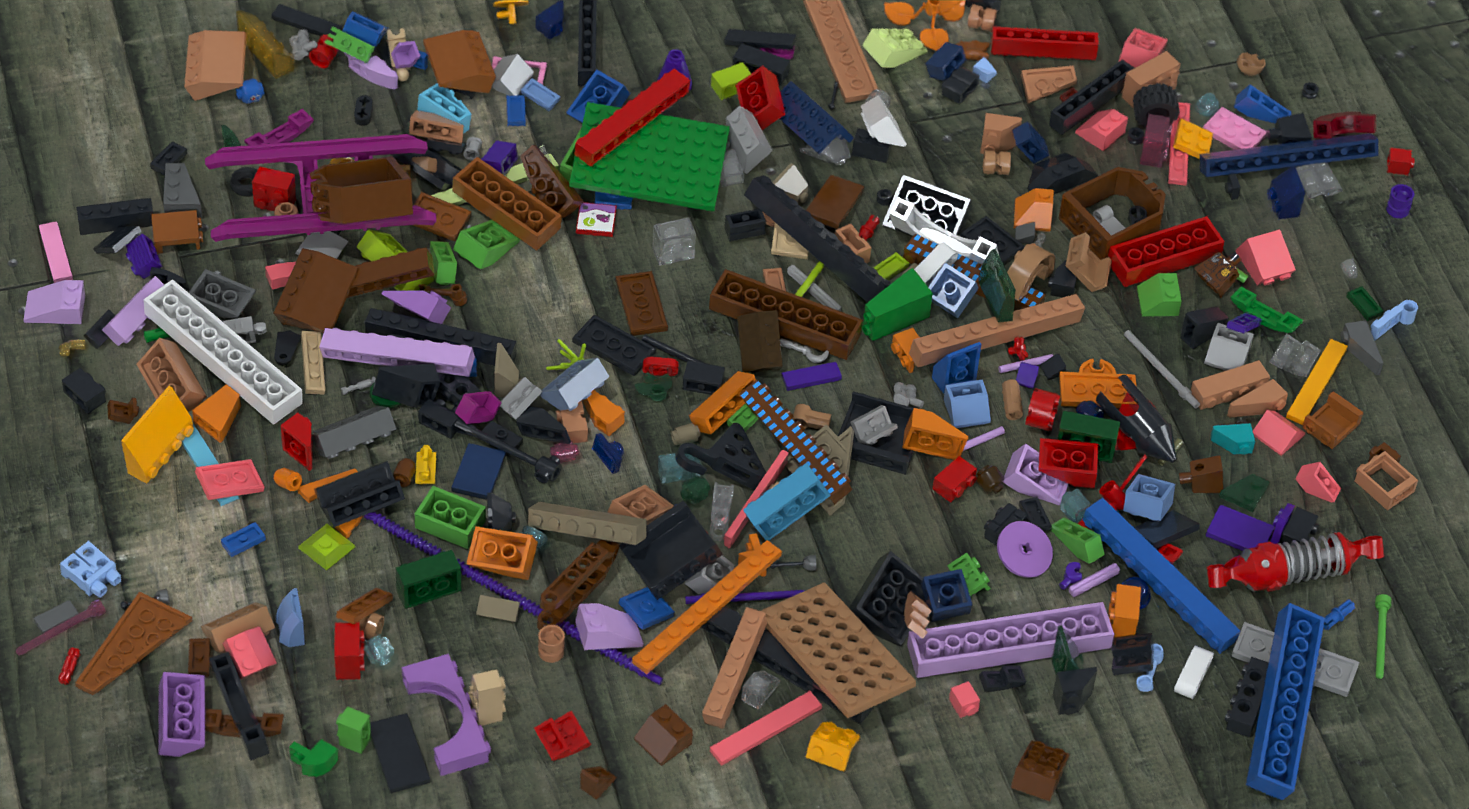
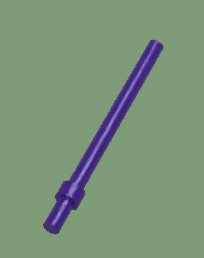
M804 590L739 593L730 602L788 599L804 592ZM701 593L699 596H685V604L696 603L706 593Z

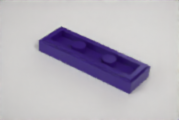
M1244 313L1228 321L1226 328L1244 334L1260 326L1262 319Z
M836 362L782 372L781 376L787 391L842 379Z

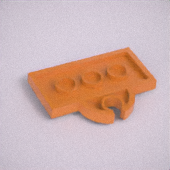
M1089 359L1080 366L1079 372H1060L1061 406L1094 407L1092 406V401L1099 405L1096 402V397L1100 391L1116 408H1120L1121 404H1137L1135 401L1122 403L1127 391L1118 379L1121 375H1127L1136 385V375L1116 374L1115 368L1105 360L1100 359L1099 367L1101 369L1099 370L1093 368L1094 360Z

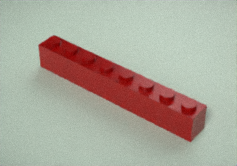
M675 68L669 73H665L660 80L653 82L648 89L641 91L636 98L629 100L624 107L616 110L612 116L604 119L600 125L592 128L584 137H580L575 143V155L591 167L689 92L690 79Z

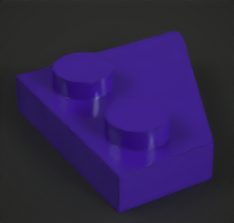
M1288 503L1276 515L1272 525L1275 527L1270 541L1271 543H1279L1282 532L1292 517L1295 505Z

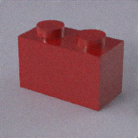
M958 456L934 478L933 490L951 503L956 497L959 498L968 486L974 485L977 479V468Z

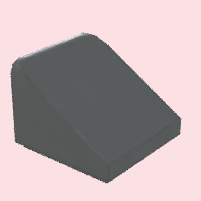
M1035 222L1016 227L1015 239L1020 243H1034Z

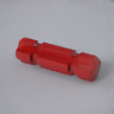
M71 647L69 649L68 656L61 669L62 672H60L58 677L59 683L66 685L70 683V676L73 675L77 664L76 660L80 656L78 648Z

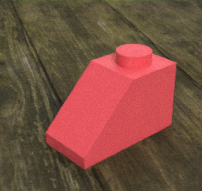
M1321 462L1303 465L1296 477V481L1306 493L1331 503L1335 502L1341 490L1340 486Z

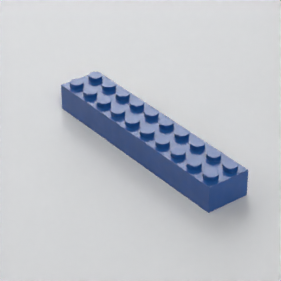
M1291 603L1278 612L1246 782L1247 786L1280 800L1285 799L1295 789L1325 621L1324 617Z

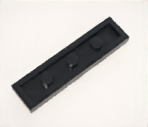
M279 4L271 14L272 20L306 30L320 37L329 33L336 36L337 32L331 30L332 26L342 31V26L282 4Z
M729 29L724 42L725 45L740 46L742 43L758 48L793 50L797 35Z

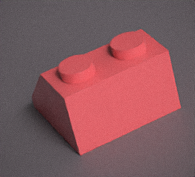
M1115 109L1097 112L1080 126L1075 133L1104 151L1125 133L1128 118Z
M260 626L226 639L222 643L226 652L230 654L240 680L277 663Z

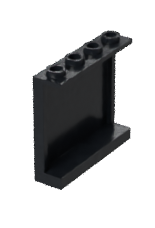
M853 391L852 401L838 436L850 426L852 427L851 421L881 405L886 407L891 423L897 424L898 428L893 430L891 435L880 437L872 445L858 443L854 433L851 460L906 475L915 451L902 447L905 428L914 408Z
M684 500L646 526V538L637 545L627 543L619 545L627 560L657 600L667 595L674 588L723 555Z

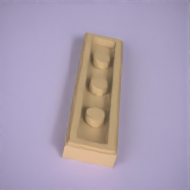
M302 331L301 342L305 394L324 395L323 356L319 348L321 332Z

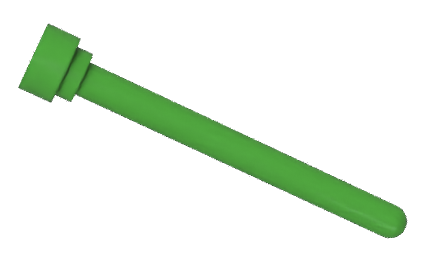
M1384 594L1378 595L1375 598V607L1379 611L1376 678L1382 679L1384 676L1387 611L1391 608V597Z

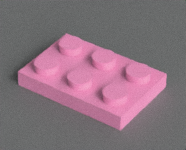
M1223 107L1203 126V129L1213 133L1212 138L1234 150L1257 147L1267 134V131Z

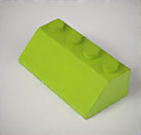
M371 229L367 230L356 246L361 251V255L370 261L408 252L391 234ZM431 276L395 285L394 288L397 291L420 290L418 285H428L435 279Z

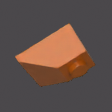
M1035 188L1016 198L1014 228L1035 222V230L1050 231L1054 190Z

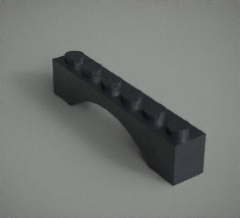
M229 652L209 658L213 675L250 761L270 754L265 735L250 707Z

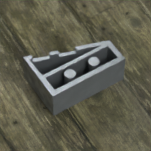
M166 163L164 213L196 210L197 218L201 217L202 219L201 203L185 164Z

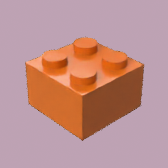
M1117 584L1116 591H1112L1108 615L1114 632L1113 638L1135 635L1139 620L1141 587Z

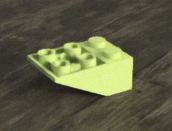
M871 29L862 45L881 67H897L928 52L923 43L909 29Z

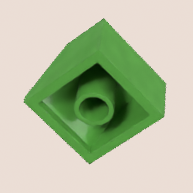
M1158 273L1137 286L1142 316H1179L1182 301L1177 273Z

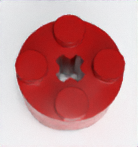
M1035 388L1025 425L1052 431L1061 395Z

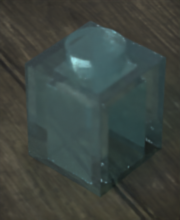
M1077 488L1072 492H1066L1062 496L1060 509L1069 520L1077 523L1083 519L1085 510L1091 506V503Z

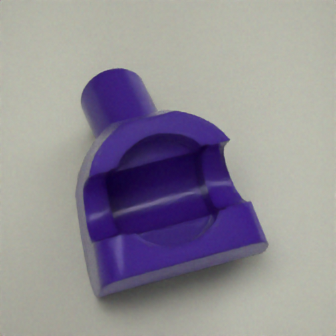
M1071 562L1067 565L1063 577L1064 580L1059 584L1063 590L1070 584H1075L1082 580V573H1079V569H1081L1079 562Z

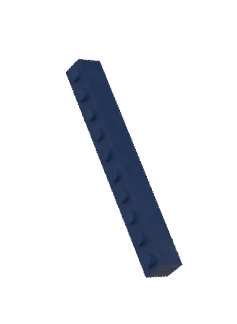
M1368 133L1200 154V172L1206 177L1374 157L1379 156L1378 138Z

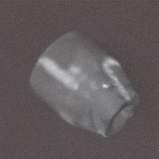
M1348 259L1341 263V269L1349 279H1354L1358 276V267L1354 259Z

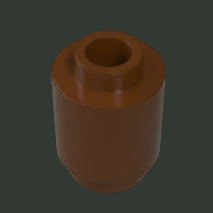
M404 458L397 463L393 477L394 480H399L401 487L409 486L416 471L415 463L408 458Z

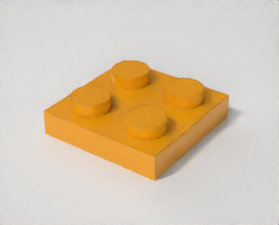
M1181 119L1178 122L1173 148L1200 159V154L1209 153L1213 133Z

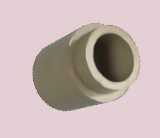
M693 423L676 427L670 432L675 446L696 442L700 436L698 426H694Z

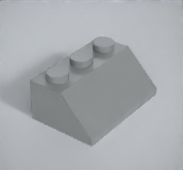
M739 106L726 118V126H730L728 142H730V146L742 169L747 174L773 150L752 112Z

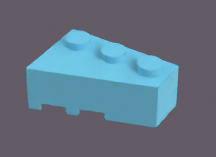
M437 83L419 94L418 111L434 113L464 125L463 134L469 131L471 112L461 100L455 98L452 90L439 87Z

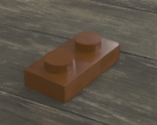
M210 638L189 639L188 674L209 676Z

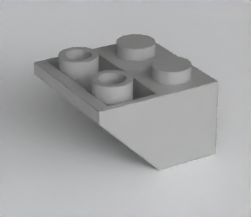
M1217 323L1204 364L1225 371L1243 366L1250 351L1254 334L1249 332L1243 334L1226 328L1227 325Z

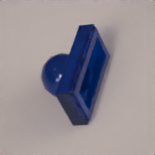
M602 433L596 434L592 446L593 451L612 474L619 472L622 462L621 457L624 454L622 444L619 442L609 443Z

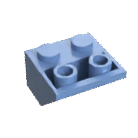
M983 380L945 386L944 403L952 426L963 428L991 423L988 394Z

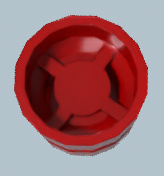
M322 35L317 41V47L313 48L309 53L310 61L319 68H327L339 52V49L325 43L326 39L332 42L334 40L328 37V35Z

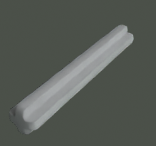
M791 265L787 269V273L800 285L808 277L795 265ZM813 282L807 291L821 304L841 311L842 307L817 284Z

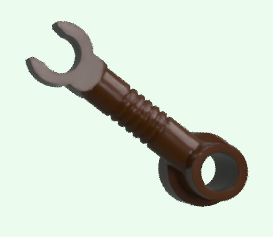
M424 284L418 285L420 291H425L429 294L433 291L440 296H450L453 304L456 306H462L467 302L466 293L462 290L460 284H454L450 289L431 288Z

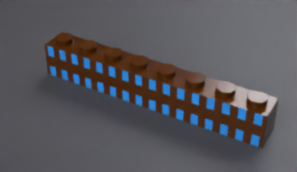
M914 234L904 247L903 258L910 264L916 263L919 265L939 244ZM958 254L957 260L951 265V267L977 283L979 289L975 294L1008 310L1017 311L1042 304L1045 301L1046 294L1031 287L1028 293L1020 300H1016L1000 291L1002 285L1000 279L1003 274Z
M758 380L754 381L739 395L800 466H804L806 463L809 465L831 495L828 498L835 505L852 491L849 485L851 480L845 473L840 474L838 471L840 469L833 459L829 461L826 458L828 454L822 447H816V440L811 434L806 435L803 432L805 428L799 421L796 423L793 421V414L787 408L784 410L781 407L783 404L776 395L774 397L770 395L772 392L765 383L761 384Z

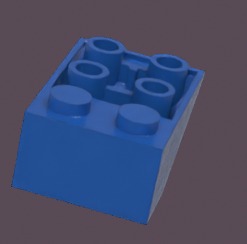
M352 12L346 20L343 32L376 48L389 28Z

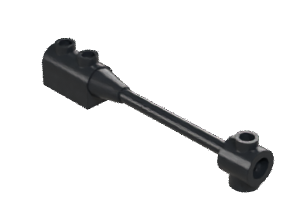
M429 399L418 410L420 424L450 439L456 433L475 436L535 466L534 476L543 484H546L549 480L555 481L561 472L562 465L558 457L552 455L550 458L542 456L536 459L478 430L474 425L466 424L455 413L457 407H453L450 410L446 408V403L441 399H437L435 402Z

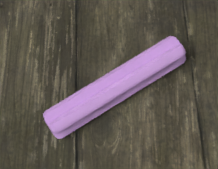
M1113 563L1071 585L1068 591L1072 597H1076L1118 575L1120 568L1116 563Z

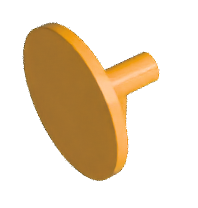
M500 0L494 2L493 6L508 8L506 11L497 12V18L509 17V24H516L515 7L527 5L529 2L528 0Z

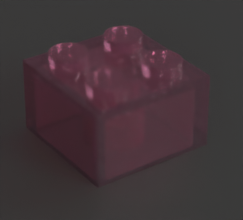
M1148 115L1140 160L1141 165L1161 168L1162 161H1166L1168 151L1165 149H1169L1170 138L1167 136H1171L1172 125H1169V117Z

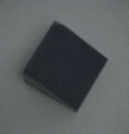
M1059 353L1040 364L1048 380L1059 377L1060 372H1066V364Z

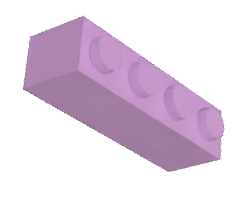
M156 276L153 277L102 331L117 346L123 342L127 344L134 337L132 333L135 330L137 332L146 325L144 322L146 318L150 320L144 313L143 299L164 286V284Z

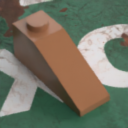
M418 110L410 117L409 134L432 137L457 143L463 142L464 125L434 113Z
M1272 379L1230 403L1227 416L1232 418L1262 415L1267 410H1281L1286 405L1288 393Z

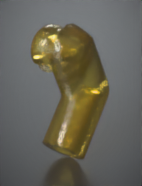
M69 340L59 346V354L61 356H69L70 349H85V340Z

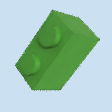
M347 707L344 713L339 714L336 721L339 745L362 754L371 739L370 715Z

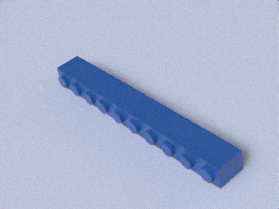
M1101 498L1085 510L1083 517L1085 525L1099 534L1101 541L1105 542L1116 555H1119L1126 565L1139 575L1141 580L1148 583L1153 591L1166 601L1169 607L1173 608L1185 622H1188L1194 628L1198 635H1201L1208 642L1211 648L1222 653L1237 641L1241 631L1104 498Z

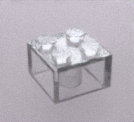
M689 218L653 226V252L659 266L695 257L696 233Z

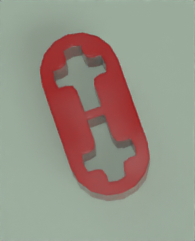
M647 357L643 360L642 370L648 375L675 376L678 374L679 362L672 358Z

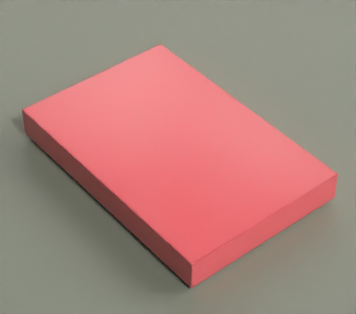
M251 459L196 467L195 470L208 500L264 492L265 487Z

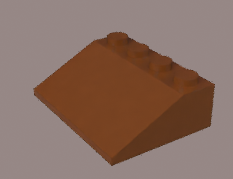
M460 30L423 40L439 87L483 93L490 92L496 76L479 32Z

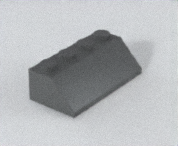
M375 406L312 431L313 445L320 456L331 459L338 456L340 451L345 450V452L356 449V445L360 443L366 445L373 442L375 437L380 436L383 438L391 435V431L395 430L396 426L389 407Z

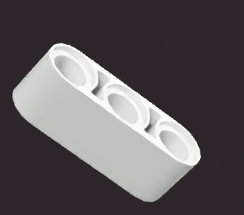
M942 242L914 270L929 287L945 263L951 266L957 260L958 253L948 244Z
M1194 646L1178 678L1174 692L1194 699L1211 664L1214 653Z

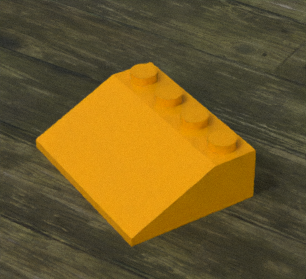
M171 386L165 389L121 440L128 474L146 484L151 478L156 477L158 470L168 463L170 456L175 451L179 450L183 439L190 437L194 430L190 414Z

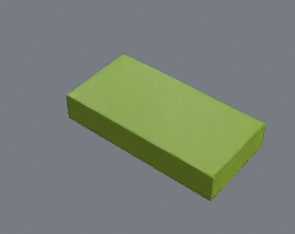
M896 252L876 265L874 269L877 270L880 276L889 281L908 268L909 262Z

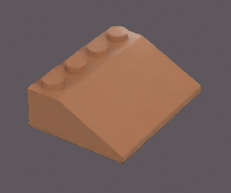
M204 30L189 35L185 88L195 101L243 86L247 36L245 32Z

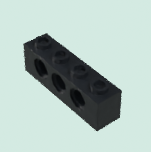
M438 373L440 379L438 390L442 393L444 399L450 401L454 407H458L464 394L481 392L466 376Z
M1251 656L1249 664H1244L1241 673L1244 675V678H1239L1236 690L1239 692L1238 694H1233L1230 703L1233 708L1232 710H1227L1224 721L1228 722L1226 730L1246 737L1250 736L1261 706L1269 662Z

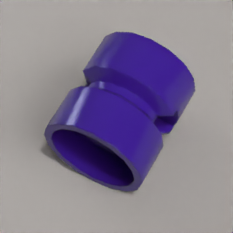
M1397 184L1392 187L1386 207L1387 213L1390 216L1405 218L1409 215L1414 198V191L1411 187L1404 184Z

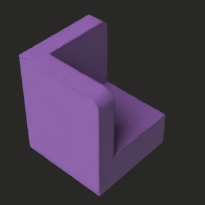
M415 41L400 42L391 52L396 69L412 67L420 58Z

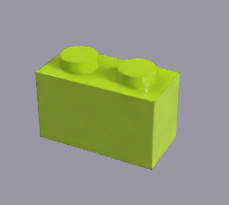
M743 62L712 73L711 87L721 100L738 94L736 84L751 73Z

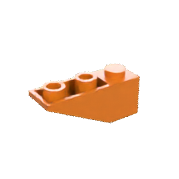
M593 390L590 397L582 400L594 427L610 436L624 424L625 411L620 406L609 401L606 396Z

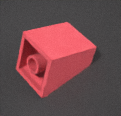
M1280 230L1249 238L1235 250L1256 285L1264 284L1266 286L1274 283L1276 279L1281 281L1289 279L1296 270Z

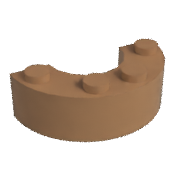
M1027 244L1022 251L1016 253L1014 262L1008 272L1002 275L1000 291L1016 300H1020L1028 293L1036 276L1045 280L1053 273L1055 255L1035 244Z

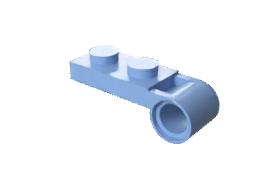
M1405 300L1392 310H1387L1379 320L1376 319L1370 327L1374 340H1377L1399 321L1406 325L1412 324L1418 309L1417 303L1412 300Z

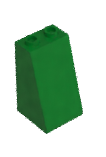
M914 268L909 269L865 304L862 330L872 341L930 317L933 292Z

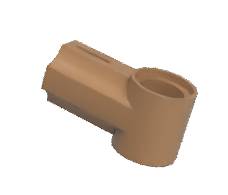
M805 404L796 405L793 413L794 418H792L795 423L799 421L805 429L807 427L821 429L826 424L828 427L830 426L831 414L813 411Z

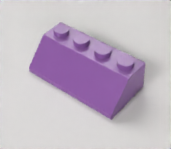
M163 672L159 684V755L182 756L205 745L204 676Z

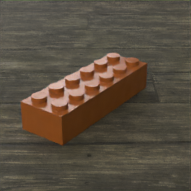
M478 157L453 177L452 192L536 251L561 228L562 215Z

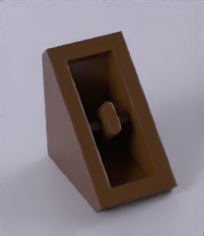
M601 766L582 769L580 789L597 800L615 781L616 776Z

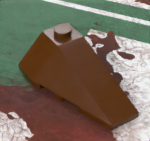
M535 144L520 156L526 175L529 177L532 185V193L535 194L537 199L562 215L561 219L571 214L584 203L573 187H569V182Z

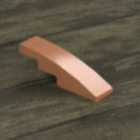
M910 591L905 604V623L909 629L921 638H924L928 633L925 627L930 622L927 617L932 611L922 599Z

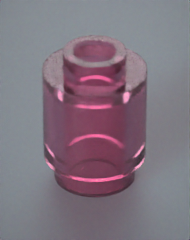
M573 441L570 444L559 443L554 444V447H550L551 456L558 457L560 463L576 460V456L579 455L578 446L573 444Z

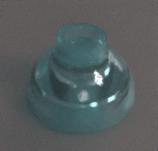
M1207 93L1198 99L1195 108L1200 115L1213 117L1220 110V103L1214 94Z
M524 526L522 529V534L532 535L538 542L537 548L543 546L548 540L544 533L531 526Z

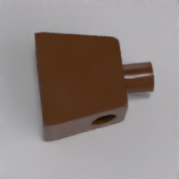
M1221 455L1191 461L1190 472L1179 473L1180 484L1191 483L1193 493H1224Z

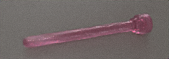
M96 599L90 603L91 605L88 606L87 610L16 648V654L22 655L91 616L99 617L106 613L103 604L99 599Z

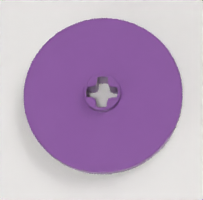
M1016 521L1007 525L999 534L997 540L998 555L1009 571L1020 577L1033 578L1041 575L1049 568L1053 557L1052 545L1047 535L1038 526L1025 521Z

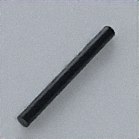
M646 334L642 337L643 342L685 362L694 361L707 364Z

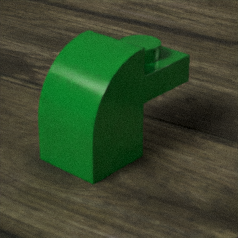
M322 739L312 750L295 741L289 746L291 760L298 765L301 764L302 774L306 776L316 777L324 775L339 760L338 748Z

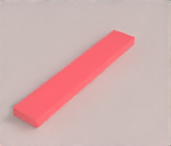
M1178 102L1180 114L1177 120L1171 124L1168 184L1186 186L1188 154L1173 148L1178 122L1181 119L1189 122L1190 104Z
M781 450L725 533L724 546L731 548L750 520L743 509L750 502L760 498L765 491L769 490L771 484H774L788 463L789 452Z
M809 691L711 746L710 752L722 766L821 710L822 704Z

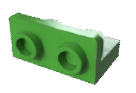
M965 553L947 565L950 571L962 569L970 596L982 588H985L987 591L990 590L987 584L990 580L984 571L982 573L979 571L978 568L981 565L975 557L971 558L968 553Z

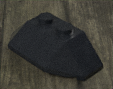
M1062 153L1034 164L1027 190L1031 191L1035 188L1054 190L1053 195L1086 183L1099 175L1089 163L1068 153Z

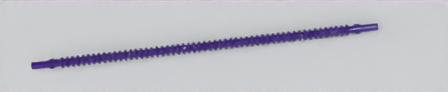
M371 512L364 515L365 519L372 520L379 527L383 526L384 530L387 529V532H392V535H396L397 538L401 537V540L406 539V543H410L411 546L415 545V548L420 547V551H424L425 554L429 553V556L442 552L441 548L437 549L436 545L428 544L427 540L423 541L422 537L414 536L413 532L409 533L408 529L400 528L399 524L396 525L390 519L386 520V517H382L381 514ZM457 559L462 575H466L467 578L471 577V580H476V583L481 582V586L485 585L486 589L490 588L491 592L495 591V594H499L500 597L504 596L506 600L520 602L519 608L523 607V610H528V613L533 612V616L539 615L543 611L540 605L536 606V603H531L530 599L522 598L521 594L517 595L516 591L512 592L511 588L503 587L502 583L498 584L497 580L494 581L488 575L484 576L483 572L479 573L478 569L470 568V566L465 565L464 561L461 562L460 559ZM564 620L559 625L567 635L571 634L572 638L576 637L577 641L581 640L577 627L574 628V624L570 625L569 621L565 622ZM595 649L596 652L600 651L601 655L605 654V657H610V660L615 659V663L619 662V665H624L625 669L629 668V671H635L640 677L644 676L658 685L662 684V677L651 671L648 674L644 673L632 663L631 657L627 658L626 654L618 653L617 649Z

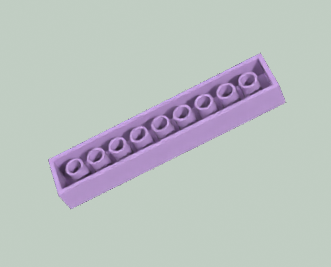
M1099 602L926 629L928 633L924 638H921L913 631H909L907 647L916 677L921 678L1109 649L1112 646L1114 632L1104 603Z

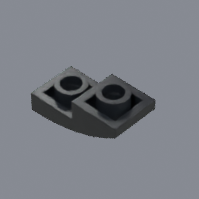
M151 267V279L156 276L164 285L173 279L187 291L184 278L173 272Z

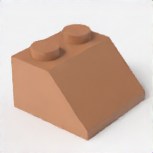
M986 113L980 153L984 154V151L987 150L995 151L998 154L1000 151L1006 152L1015 147L1016 142L1012 130L1021 125L1022 118Z

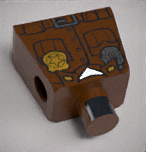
M1218 252L1194 269L1197 275L1221 298L1239 277V272L1235 266L1242 259L1235 252L1228 258Z

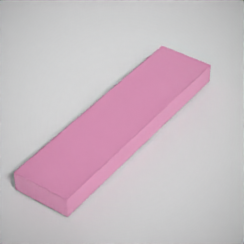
M52 222L39 225V231L54 283L63 280H73L58 223Z

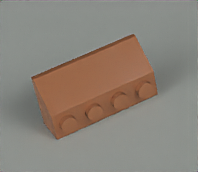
M159 338L136 364L156 400L168 386L173 388L187 411L195 409L206 397L205 392L176 342Z

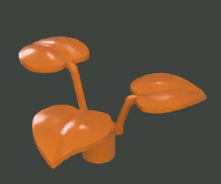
M927 0V3H923L922 7L915 14L913 7L904 2L885 3L884 9L890 21L902 26L908 25L911 19H915L925 9L926 13L932 16L931 29H924L920 33V41L927 48L937 51L945 42H948L949 38L944 29L934 28L936 14L942 15L947 21H958L963 17L965 0Z

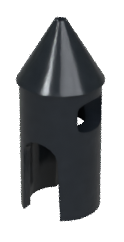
M1121 375L1118 379L1139 406L1138 411L1134 415L1124 416L1100 391L1096 397V402L1112 420L1120 422V430L1126 436L1132 438L1138 453L1171 463L1177 460L1172 424L1164 419L1127 375Z

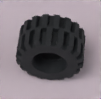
M1149 84L1142 87L1133 96L1135 119L1142 127H1149V129L1167 127V125L1174 123L1180 114L1176 91L1173 87L1167 86V84Z

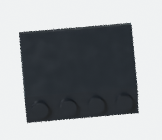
M903 175L882 225L910 235L894 227L889 212L899 197L913 204L923 216L934 224L958 236L973 205L971 199Z
M890 551L878 559L849 609L872 634L897 646H901L911 630L907 627L904 616L908 593L911 591L925 602L921 588L923 577Z

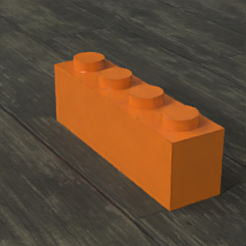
M739 371L735 373L689 415L694 426L697 425L702 433L712 434L745 404L739 394L756 381L754 374Z

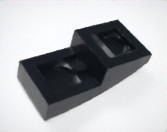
M1002 666L1000 671H981L979 674L984 692L1002 691L1026 684L1021 666Z

